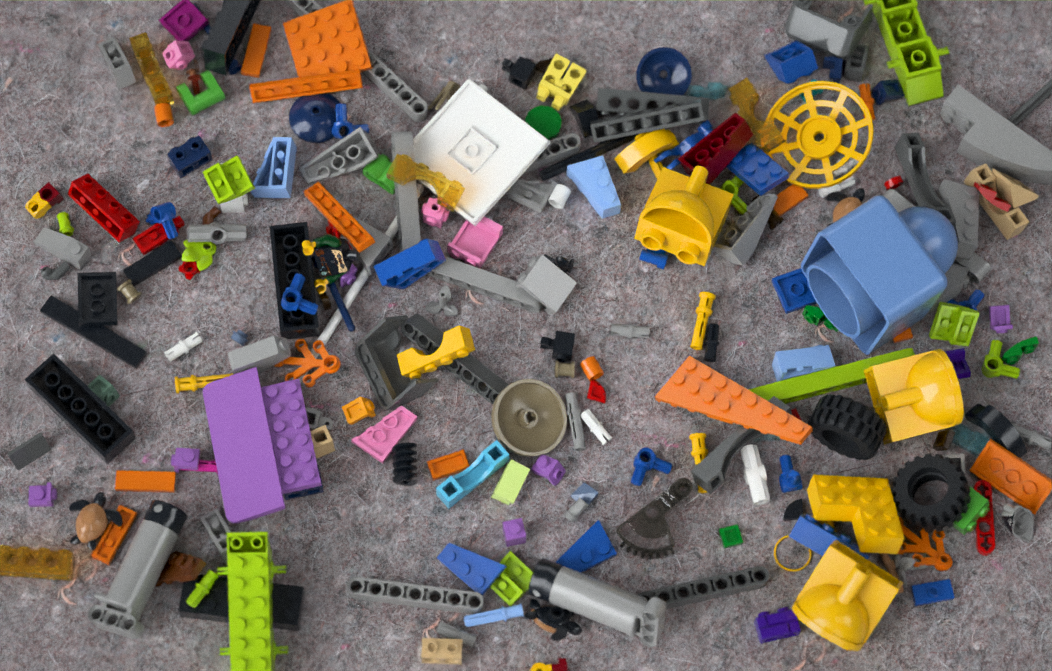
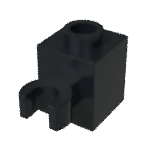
M519 57L515 64L505 58L501 64L503 65L502 70L510 72L509 82L524 90L536 73V64L528 58Z
M556 331L555 340L541 337L540 348L553 349L552 359H556L559 362L571 361L575 333Z

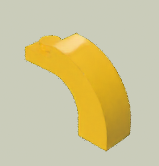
M670 129L655 130L630 144L614 159L624 174L634 172L648 159L660 152L677 147L679 142Z

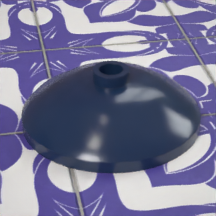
M669 47L655 48L646 53L640 60L636 71L637 84L642 92L683 96L688 90L692 78L691 67L686 57L678 50ZM661 71L667 72L665 78L660 76Z
M328 93L299 97L293 103L289 112V123L292 131L297 137L309 143H324L333 139L334 136L331 131L334 125L333 122H336L335 105L340 102Z

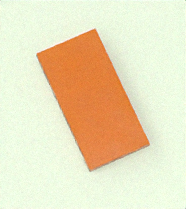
M992 439L988 441L969 470L980 479L989 482L992 487L1020 506L1030 510L1034 515L1052 491V479Z

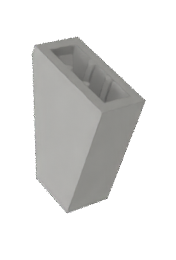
M354 217L375 240L373 245L360 252L361 263L367 272L372 275L375 271L374 266L383 261L392 249L393 243L391 237ZM347 240L351 248L355 249L353 245Z
M272 336L230 351L228 357L232 371L242 372L257 367L258 374L290 357L291 352L287 338Z

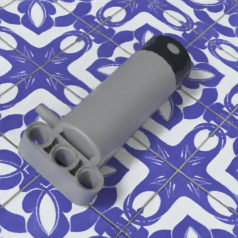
M152 500L108 594L97 592L94 595L96 599L103 601L102 606H92L89 609L87 617L93 624L100 629L131 639H138L144 634L145 627L139 619L187 519V514L183 510L162 500Z
M545 558L538 562L532 573L528 587L529 595L627 633L630 637L638 635L641 643L648 647H655L664 630L666 604L659 598L652 597L648 602L644 597Z

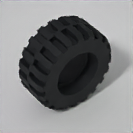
M830 394L822 397L808 421V425L812 426L813 429L811 434L822 445L827 446L830 450H834L840 455L855 458L856 460H868L874 457L887 433L884 420L876 412H873L868 406L866 407L862 403L856 402L849 397L845 398L842 395L835 396Z
M929 453L925 454V457L922 458L920 456L914 457L915 460L912 462L908 460L904 463L905 467L897 471L898 477H894L892 482L894 485L892 487L894 503L901 517L904 518L909 526L913 525L919 531L924 528L925 532H932V529H936L939 532L943 531V527L948 526L949 529L954 526L953 522H959L962 519L961 514L967 512V504L970 503L971 499L969 495L970 487L960 466L949 457L944 459L940 454H935V457H933ZM937 480L948 484V491L945 497L938 503L920 505L914 501L916 491L924 483Z

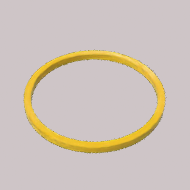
M789 535L784 536L780 540H778L774 547V558L776 563L782 569L790 572H796L804 569L809 564L811 560V549H809V559L803 567L799 569H788L782 566L776 557V547L780 541H782L785 538H789Z

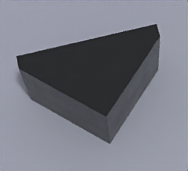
M588 100L571 105L570 109L584 138L592 136L590 122L599 120L595 106Z

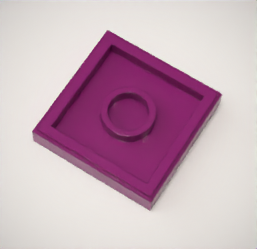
M181 0L158 20L177 41L191 40L210 23L190 0Z

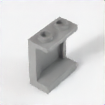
M543 254L537 257L533 256L527 263L529 266L527 270L517 277L518 282L515 287L518 289L523 288L545 306L544 311L549 315L556 313L577 282Z

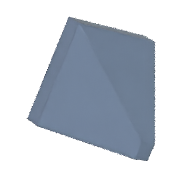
M584 482L570 496L575 501L580 497L590 505L598 497V492Z

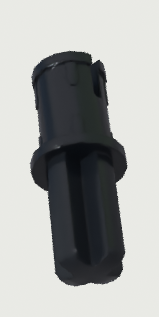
M711 323L708 326L707 340L704 341V344H706L704 360L706 362H716L717 346H719L718 324Z

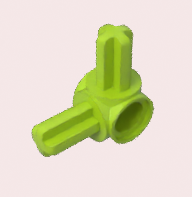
M735 176L731 180L725 181L719 189L734 194L731 205L743 215L747 211V205L739 198L738 194L739 187L744 182Z
M992 340L989 353L985 355L981 367L982 374L987 378L1003 375L1017 379L1020 369L1003 364L1000 357L1002 342L1000 340ZM987 364L994 365L996 369H990Z

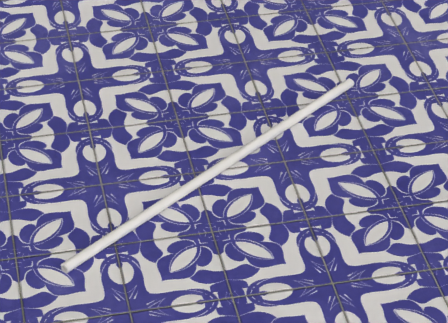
M479 85V87H481L483 90H488V88L485 85ZM418 181L416 184L417 198L420 197L425 189V186ZM397 215L385 235L391 237V240L398 231ZM363 267L343 299L347 310L370 275L365 267ZM338 308L317 339L321 340L324 345H326L343 318ZM312 347L310 352L312 353L314 358L317 359L319 354L316 353ZM306 372L298 378L300 380V384L302 383L303 377L307 375L308 372Z

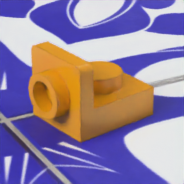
M360 396L342 406L346 420L350 425L367 416H376L374 412L375 406L368 398Z

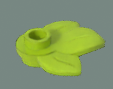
M188 240L183 242L186 249L182 254V261L197 262L199 271L207 269L212 264V256L216 253L215 243L188 242Z

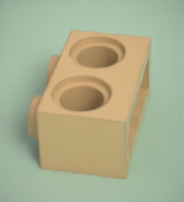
M422 638L421 662L462 665V639Z

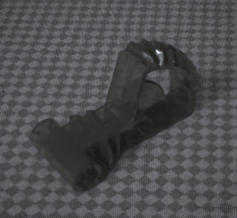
M687 478L677 480L653 501L619 525L616 533L623 541L620 547L623 548L627 545V553L634 549L633 556L635 557L638 551L642 552L641 559H644L645 553L649 554V560L652 559V554H656L657 560L660 559L659 553H663L664 558H667L666 551L668 550L671 555H674L675 551L673 548L675 543L665 516L690 498L693 489L692 482ZM680 488H682V489H685V488H686L687 491H686V492H685L684 490H683V491H680ZM649 509H655L658 515L650 518L646 512ZM629 525L636 534L648 539L660 538L667 534L670 545L659 549L641 548L628 541L620 531Z

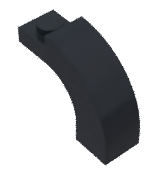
M978 403L964 414L967 421L982 428L995 442L1019 458L1027 453L1025 444L1012 423L990 404L985 407Z

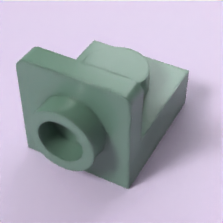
M100 374L87 385L108 407L120 397L114 386Z

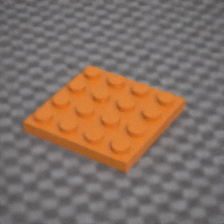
M345 0L283 23L298 77L360 69V72H364L373 68L353 0Z

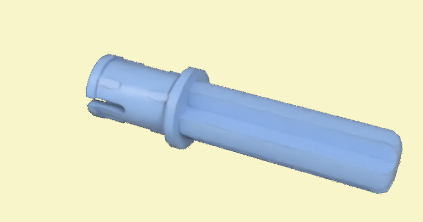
M522 604L505 608L501 606L502 608L465 615V626L471 627L501 620L506 622V619L524 616Z

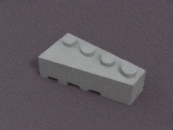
M944 179L936 195L944 204L950 206L956 219V223L953 226L958 239L956 257L969 260L978 246L979 191L975 187Z

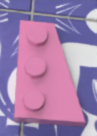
M400 406L382 418L376 425L369 427L364 433L351 439V442L383 464L391 454L392 448L401 441L415 423L417 416L403 406Z

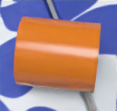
M160 103L154 107L159 127H169L174 124L172 109L169 103Z
M595 356L588 357L580 363L589 382H591V379H599L604 374Z

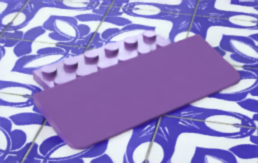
M257 367L210 382L204 387L203 398L228 521L240 523L286 509L283 494L322 485L299 379L261 387Z

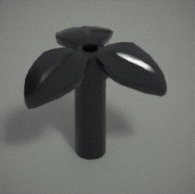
M544 254L547 259L566 274L571 272L574 259H571L569 262L566 258L557 256L555 260Z

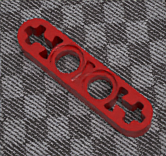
M979 480L973 489L981 494V491L977 489L981 485L984 489H987L984 492V497L988 498L989 511L983 518L980 517L976 521V549L979 554L987 556L995 549L992 488L989 482ZM987 523L990 530L988 532L981 531L979 524ZM990 536L986 539L987 545L991 546L988 548V550H985L984 547H981V545H983L984 543V537Z

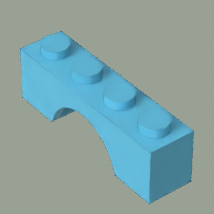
M496 440L483 450L467 469L455 476H450L436 487V495L450 509L509 462V453Z

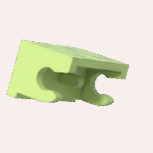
M511 459L507 463L491 498L506 505L513 504L530 469Z

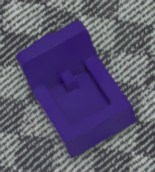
M960 348L946 351L957 379L971 377L970 368L965 360V349Z

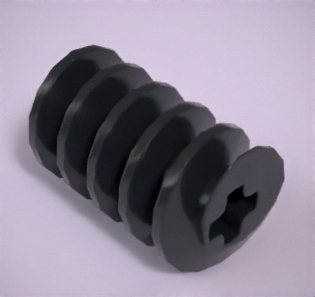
M400 443L392 448L394 452L392 455L394 460L393 475H395L393 482L398 485L411 486L417 484V481L412 480V478L417 477V473L412 472L417 470V466L412 465V463L417 462L416 458H412V456L417 455V451L411 450L417 447L416 443Z

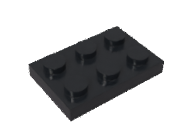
M116 272L77 273L79 327L118 325Z

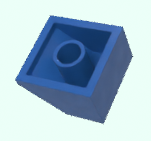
M797 40L765 55L777 78L786 84L794 83L798 78L808 76L818 69L813 50Z

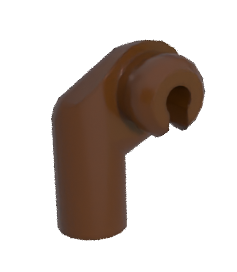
M214 206L203 216L202 224L212 223L221 213L220 210Z

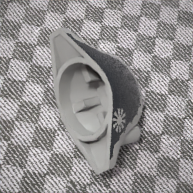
M1005 504L1001 516L1007 529L1015 537L1029 543L1033 539L1032 512L1019 505Z

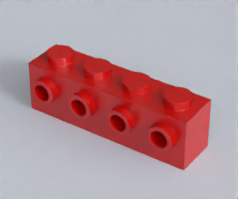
M87 173L72 181L67 195L119 243L136 233L140 221L93 177Z

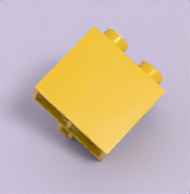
M695 166L690 177L663 167L641 212L634 239L639 240L644 247L650 250L662 249L672 253L683 263H697L705 266L728 216L734 194L706 184L708 170L702 166Z
M942 349L886 362L863 370L874 410L886 424L887 433L883 439L884 445L950 428L962 423L964 408L959 382L949 357Z
M835 540L829 546L795 600L792 610L801 622L827 640L845 650L860 651L902 587L903 582L838 540Z

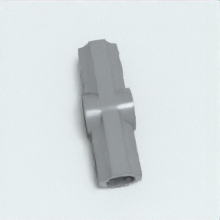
M212 222L210 224L188 225L187 227L188 242H213L221 244L224 241H245L246 238L245 224H220L219 222ZM221 230L218 235L213 236L214 231Z

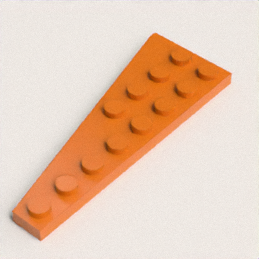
M691 356L683 362L655 395V399L658 402H666L676 408L677 406L686 408L693 413L696 411L706 414L707 417L726 423H736L746 429H756L766 435L767 433L776 435L780 439L800 445L813 431L812 426Z

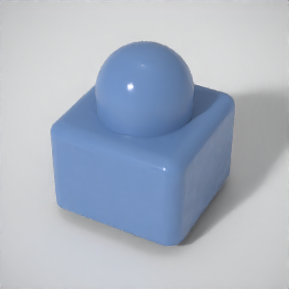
M876 195L820 231L801 262V269L807 278L812 295L824 315L841 333L852 338L864 354L869 355L922 320L947 287L945 273L950 269L957 255V234L947 217L937 210L919 206L897 212L886 197Z

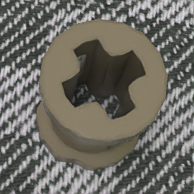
M131 279L125 281L117 288L118 292H122L127 298L128 304L133 303L142 295L132 285Z
M555 360V378H558V376L574 378L575 361L559 363V361Z

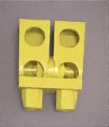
M556 53L539 83L536 98L545 102L548 96L552 97L554 101L551 106L559 111L564 105L568 104L575 90L585 77L587 70L573 62L568 69L570 61Z

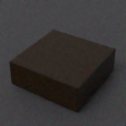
M951 429L939 431L933 444V449L936 451L948 450L955 432Z

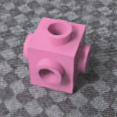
M175 40L162 53L168 67L178 70L186 68L188 63L195 57L188 41Z
M429 198L428 202L424 203L421 209L423 223L441 229L443 222L447 221L450 213L447 210V203L440 198Z

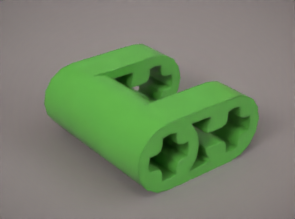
M209 70L200 74L207 90L195 96L192 95L185 83L176 86L180 98L192 116L225 99L222 89Z

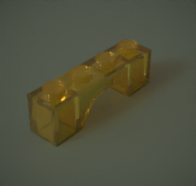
M144 32L130 37L129 41L155 106L160 103L174 104L172 92L160 69L147 33Z
M747 77L728 89L731 93L729 96L734 106L738 105L740 108L737 111L738 114L747 120L748 126L752 133L755 134L757 139L754 141L759 149L763 148L768 153L786 142L778 126L773 121L764 122L755 118L754 110L760 96Z
M397 153L387 172L386 178L402 186L413 180L428 182L437 193V204L452 212L455 211L465 191L463 184L460 182L446 179L443 173L438 171L435 173L429 170L427 165L423 163L417 164L412 161L411 157L405 154L400 155Z

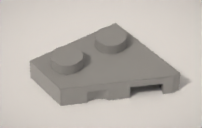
M517 180L510 189L507 198L541 213L557 182L551 181V184H545L535 180Z

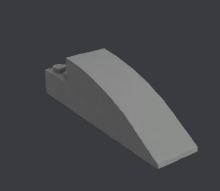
M957 85L945 100L940 112L944 121L952 123L961 133L966 134L960 142L957 153L980 166L986 163L991 171L994 168L1018 180L1052 185V151L960 85Z

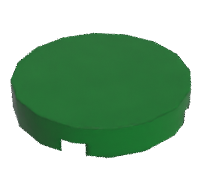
M541 105L534 107L525 118V122L548 140L558 136L561 130L562 119L560 114L552 107Z

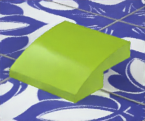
M238 155L223 164L218 162L202 172L218 204L236 199L255 189Z
M939 302L929 336L931 339L949 341L951 345L969 347L980 313L964 306Z
M509 551L499 562L507 567L490 588L509 606H512L528 591L533 571L512 551Z

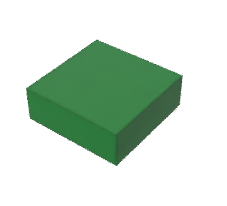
M738 524L718 530L724 549L743 544Z

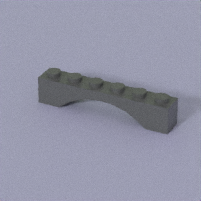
M902 133L894 148L918 206L937 210L947 217L954 226L956 219L950 206L944 204L939 199L931 185L926 167L925 146L920 134Z
M775 396L769 400L770 403L792 415L791 408ZM742 425L737 427L735 432L724 439L715 450L711 451L705 459L694 466L691 470L694 482L709 494H712L725 482L728 466L734 456L749 442L766 434L756 429H746Z

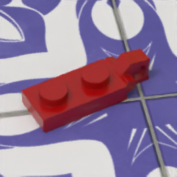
M180 215L173 219V223L179 233L178 230L185 225ZM159 223L133 238L134 243L143 256L169 240L163 225Z

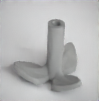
M447 285L438 294L439 303L432 301L425 307L426 311L432 314H438L441 309L444 310V315L448 317L458 314V309L455 305L447 304L452 299L451 291Z
M896 554L894 558L895 566L898 568L897 575L905 586H907V580L904 575L906 571L928 567V565L914 567V559L903 557L900 560L899 554Z

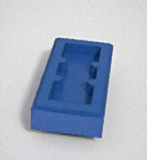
M950 579L912 585L910 587L915 606L949 601L955 598Z

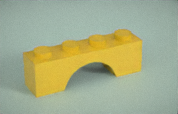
M459 325L444 332L442 343L433 354L426 355L422 350L412 347L397 354L402 376L412 380L420 378L426 372L436 371L437 367L441 365L451 364L454 359L468 356L470 352L475 350L470 329Z

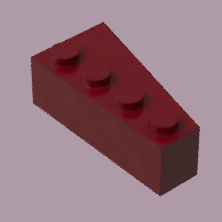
M735 112L678 160L689 176H691L695 166L706 168L708 170L706 184L710 185L754 134L746 120Z

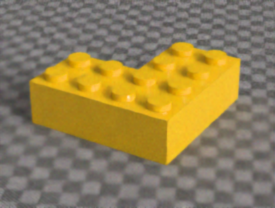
M813 474L807 488V493L814 520L852 522L859 552L898 553L904 541V535L888 478Z

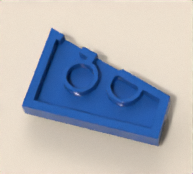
M598 520L555 563L582 573L617 556V553Z
M448 543L437 557L439 561L472 590L480 593L482 596L507 567L451 543Z

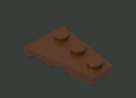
M174 551V553L169 555L155 586L159 587L162 583L170 585L176 580L180 583L195 580L207 563L200 558Z

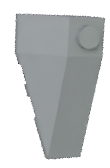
M359 127L299 169L306 182L311 184L365 167L378 158L377 147L370 135Z
M765 193L747 206V211L743 215L732 219L734 221L732 225L727 229L724 227L721 229L712 250L731 263L743 266L748 262L757 247L778 198L777 195Z

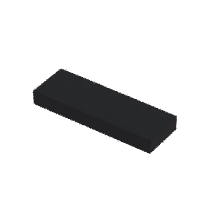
M169 241L125 268L123 272L128 280H132V285L135 287L182 258V255L174 243Z

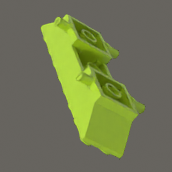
M863 0L865 5H873L875 18L891 61H887L888 69H895L908 106L943 98L942 67L939 56L949 54V49L947 46L937 49L933 45L930 36L928 37L917 10V1Z
M268 531L227 532L228 567H217V575H228L230 647H220L219 651H227L220 652V656L230 655L231 671H274L276 655L289 654L288 645L276 646L272 612L274 574H286V570H279L286 569V565L274 566Z

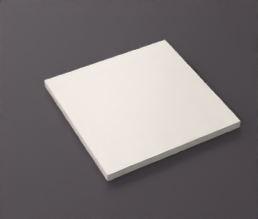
M468 78L413 139L416 179L472 225L476 226L548 147L550 141Z

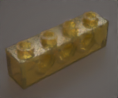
M0 545V576L72 581L75 557L69 550L59 549L58 552L51 551L48 548L31 550V548L25 546L14 549L8 545ZM11 558H18L15 564H8ZM31 559H38L35 565H28ZM57 560V564L54 567H48L50 561Z

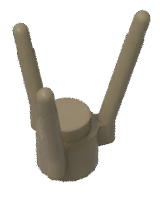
M448 81L446 87H443L439 95L428 106V110H431L437 102L435 110H438L445 99L449 100L458 91L460 85L456 82Z

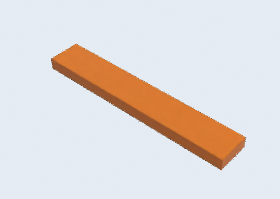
M360 69L254 83L250 84L249 88L253 103L359 89L363 88Z
M319 182L303 191L305 197L359 253L375 243L374 238Z

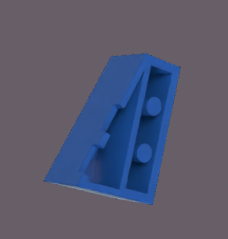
M423 239L418 244L375 265L374 268L382 286L405 289L441 265L446 259L438 241Z

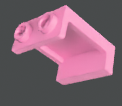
M485 216L476 226L466 220L453 241L448 243L447 252L451 257L459 258L465 261L466 264L481 269L502 236L503 226Z

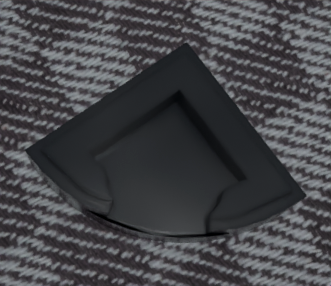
M802 499L793 501L788 505L784 512L783 521L799 519L803 514Z

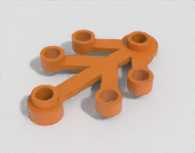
M298 339L295 342V347L299 352H302L305 358L288 357L274 365V367H282L284 364L301 366L294 372L288 373L285 376V381H289L292 377H294L293 380L298 379L312 368L318 367L319 369L312 374H307L303 377L304 385L310 388L315 385L316 379L325 373L333 374L340 369L341 361L337 356L328 354L321 340L315 341L312 347L316 353L321 355L323 360L315 359L308 349L306 341Z
M899 517L903 535L915 545H907L903 541L901 546L904 550L899 549L897 554L916 553L912 556V559L915 560L916 558L919 562L915 561L914 567L934 565L939 571L949 570L953 561L950 555L945 553L943 544L944 531L937 532L935 530L932 533V539L936 545V550H934L930 545L928 532H925L924 528L919 531L921 537L919 538L904 526L902 518ZM918 553H926V554H928L930 557H924V558H923V556H922L921 554H918Z

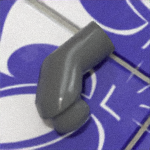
M65 262L57 269H50L46 266L41 269V274L46 280H59L70 267Z

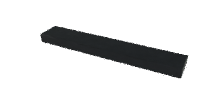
M50 296L40 309L42 314L137 369L147 354L145 350L104 326L79 327L78 311L53 296Z

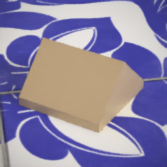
M993 168L992 172L996 176L997 192L1000 198L1006 200L1012 208L1019 207L1038 198L1039 195L1021 181Z

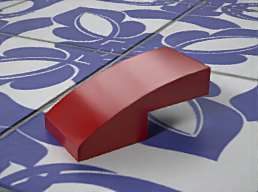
M978 182L974 183L975 188L991 204L1004 211H1009L1011 205L1006 200L995 197L997 192L992 187Z

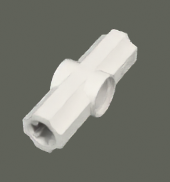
M746 445L740 450L744 464L745 482L749 485L753 505H762L770 502L766 484V470L764 465L761 464L757 445Z

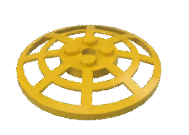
M814 81L791 89L777 100L765 120L762 136L763 149L772 159V154L783 152L788 162L796 168L786 180L787 182L798 187L821 189L845 181L860 169L870 153L874 127L869 109L854 91L838 83ZM829 89L841 93L836 103L827 100L814 101L811 90ZM804 93L806 104L797 108L789 117L779 112L789 100ZM847 96L860 106L866 118L855 122L851 113L843 107ZM825 106L833 109L828 117L818 115L816 107ZM809 110L810 118L802 124L794 121L801 113ZM840 112L847 117L850 125L842 128L839 127L835 120ZM776 118L784 123L781 133V145L770 147V130ZM868 125V143L864 154L855 151L858 142V129ZM791 127L798 131L797 141L787 144V134ZM852 132L850 148L842 146V135ZM817 134H824L822 141H815ZM800 148L805 156L800 163H797L789 151ZM839 152L845 155L838 163L833 166L830 165L829 157ZM850 158L859 161L849 173L839 179H833L832 171L842 167ZM811 159L822 160L823 169H810L806 167ZM802 172L812 175L825 174L826 183L807 184L797 181V178Z

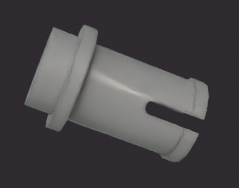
M579 497L569 510H565L564 516L573 523L578 520L577 517L589 505Z

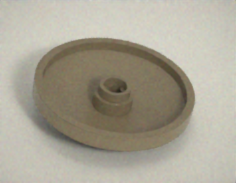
M522 379L507 385L501 390L494 401L491 420L496 437L506 449L519 456L535 457L551 451L559 444L566 430L567 413L561 397L551 386L535 379Z

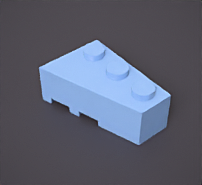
M273 137L264 156L261 168H258L256 172L257 176L253 182L255 189L251 191L254 198H291L297 149L292 137Z
M603 155L567 166L568 178L576 184L577 189L585 195L588 202L602 219L620 214L621 203Z
M829 345L777 351L772 362L777 382L835 367Z

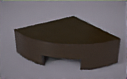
M553 58L539 61L536 64V71L545 74Z
M326 292L318 293L324 311L331 309V302Z

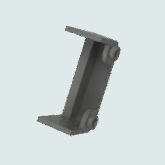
M793 0L785 24L786 35L839 59L846 60L850 58L873 21V5L869 4L861 18L855 15H848L839 23L810 10L812 0Z
M407 315L384 317L355 346L356 357L383 410L394 409L420 398L439 382L438 378L424 380L415 378L410 381L408 377H404L401 374L395 349L401 343V335L398 328L408 319Z

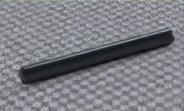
M638 134L606 140L539 171V176L542 181L548 180L567 171L568 165L598 157L635 140Z

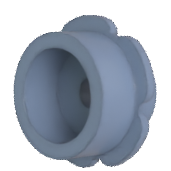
M239 329L237 332L232 331L231 339L242 346L248 342L246 339L248 337L247 334Z

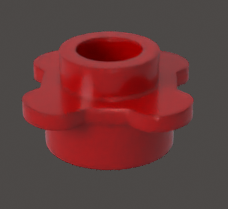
M184 261L178 268L179 272H183L187 280L193 279L195 274L201 272L196 262Z

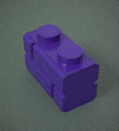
M789 607L780 608L777 610V613L770 614L769 611L759 613L758 617L754 620L760 644L797 636L801 632L797 616L792 609L789 610Z

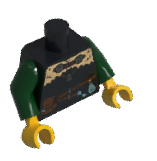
M326 234L316 237V239H313V242L308 240L302 242L303 253L307 256L312 253L314 254L321 278H325L324 280L317 279L314 282L315 288L322 285L317 289L319 294L326 291L327 284L330 285L350 270L353 261L360 260V253L356 249H350L347 240Z

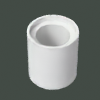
M556 184L548 199V203L555 208L562 209L571 194V190L562 184Z

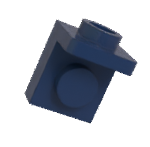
M835 56L824 57L822 68L830 69L829 79H832L834 83L840 84L843 59Z
M897 79L880 81L871 90L877 105H882L886 100L901 99L904 96Z

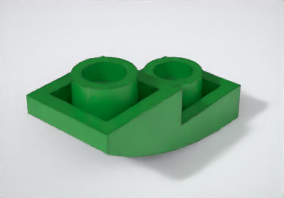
M805 306L802 315L807 322L818 326L823 321L828 329L838 331L819 307Z
M1037 336L1023 340L1007 350L1001 358L1003 364H1016L1023 354L1034 352L1039 344Z

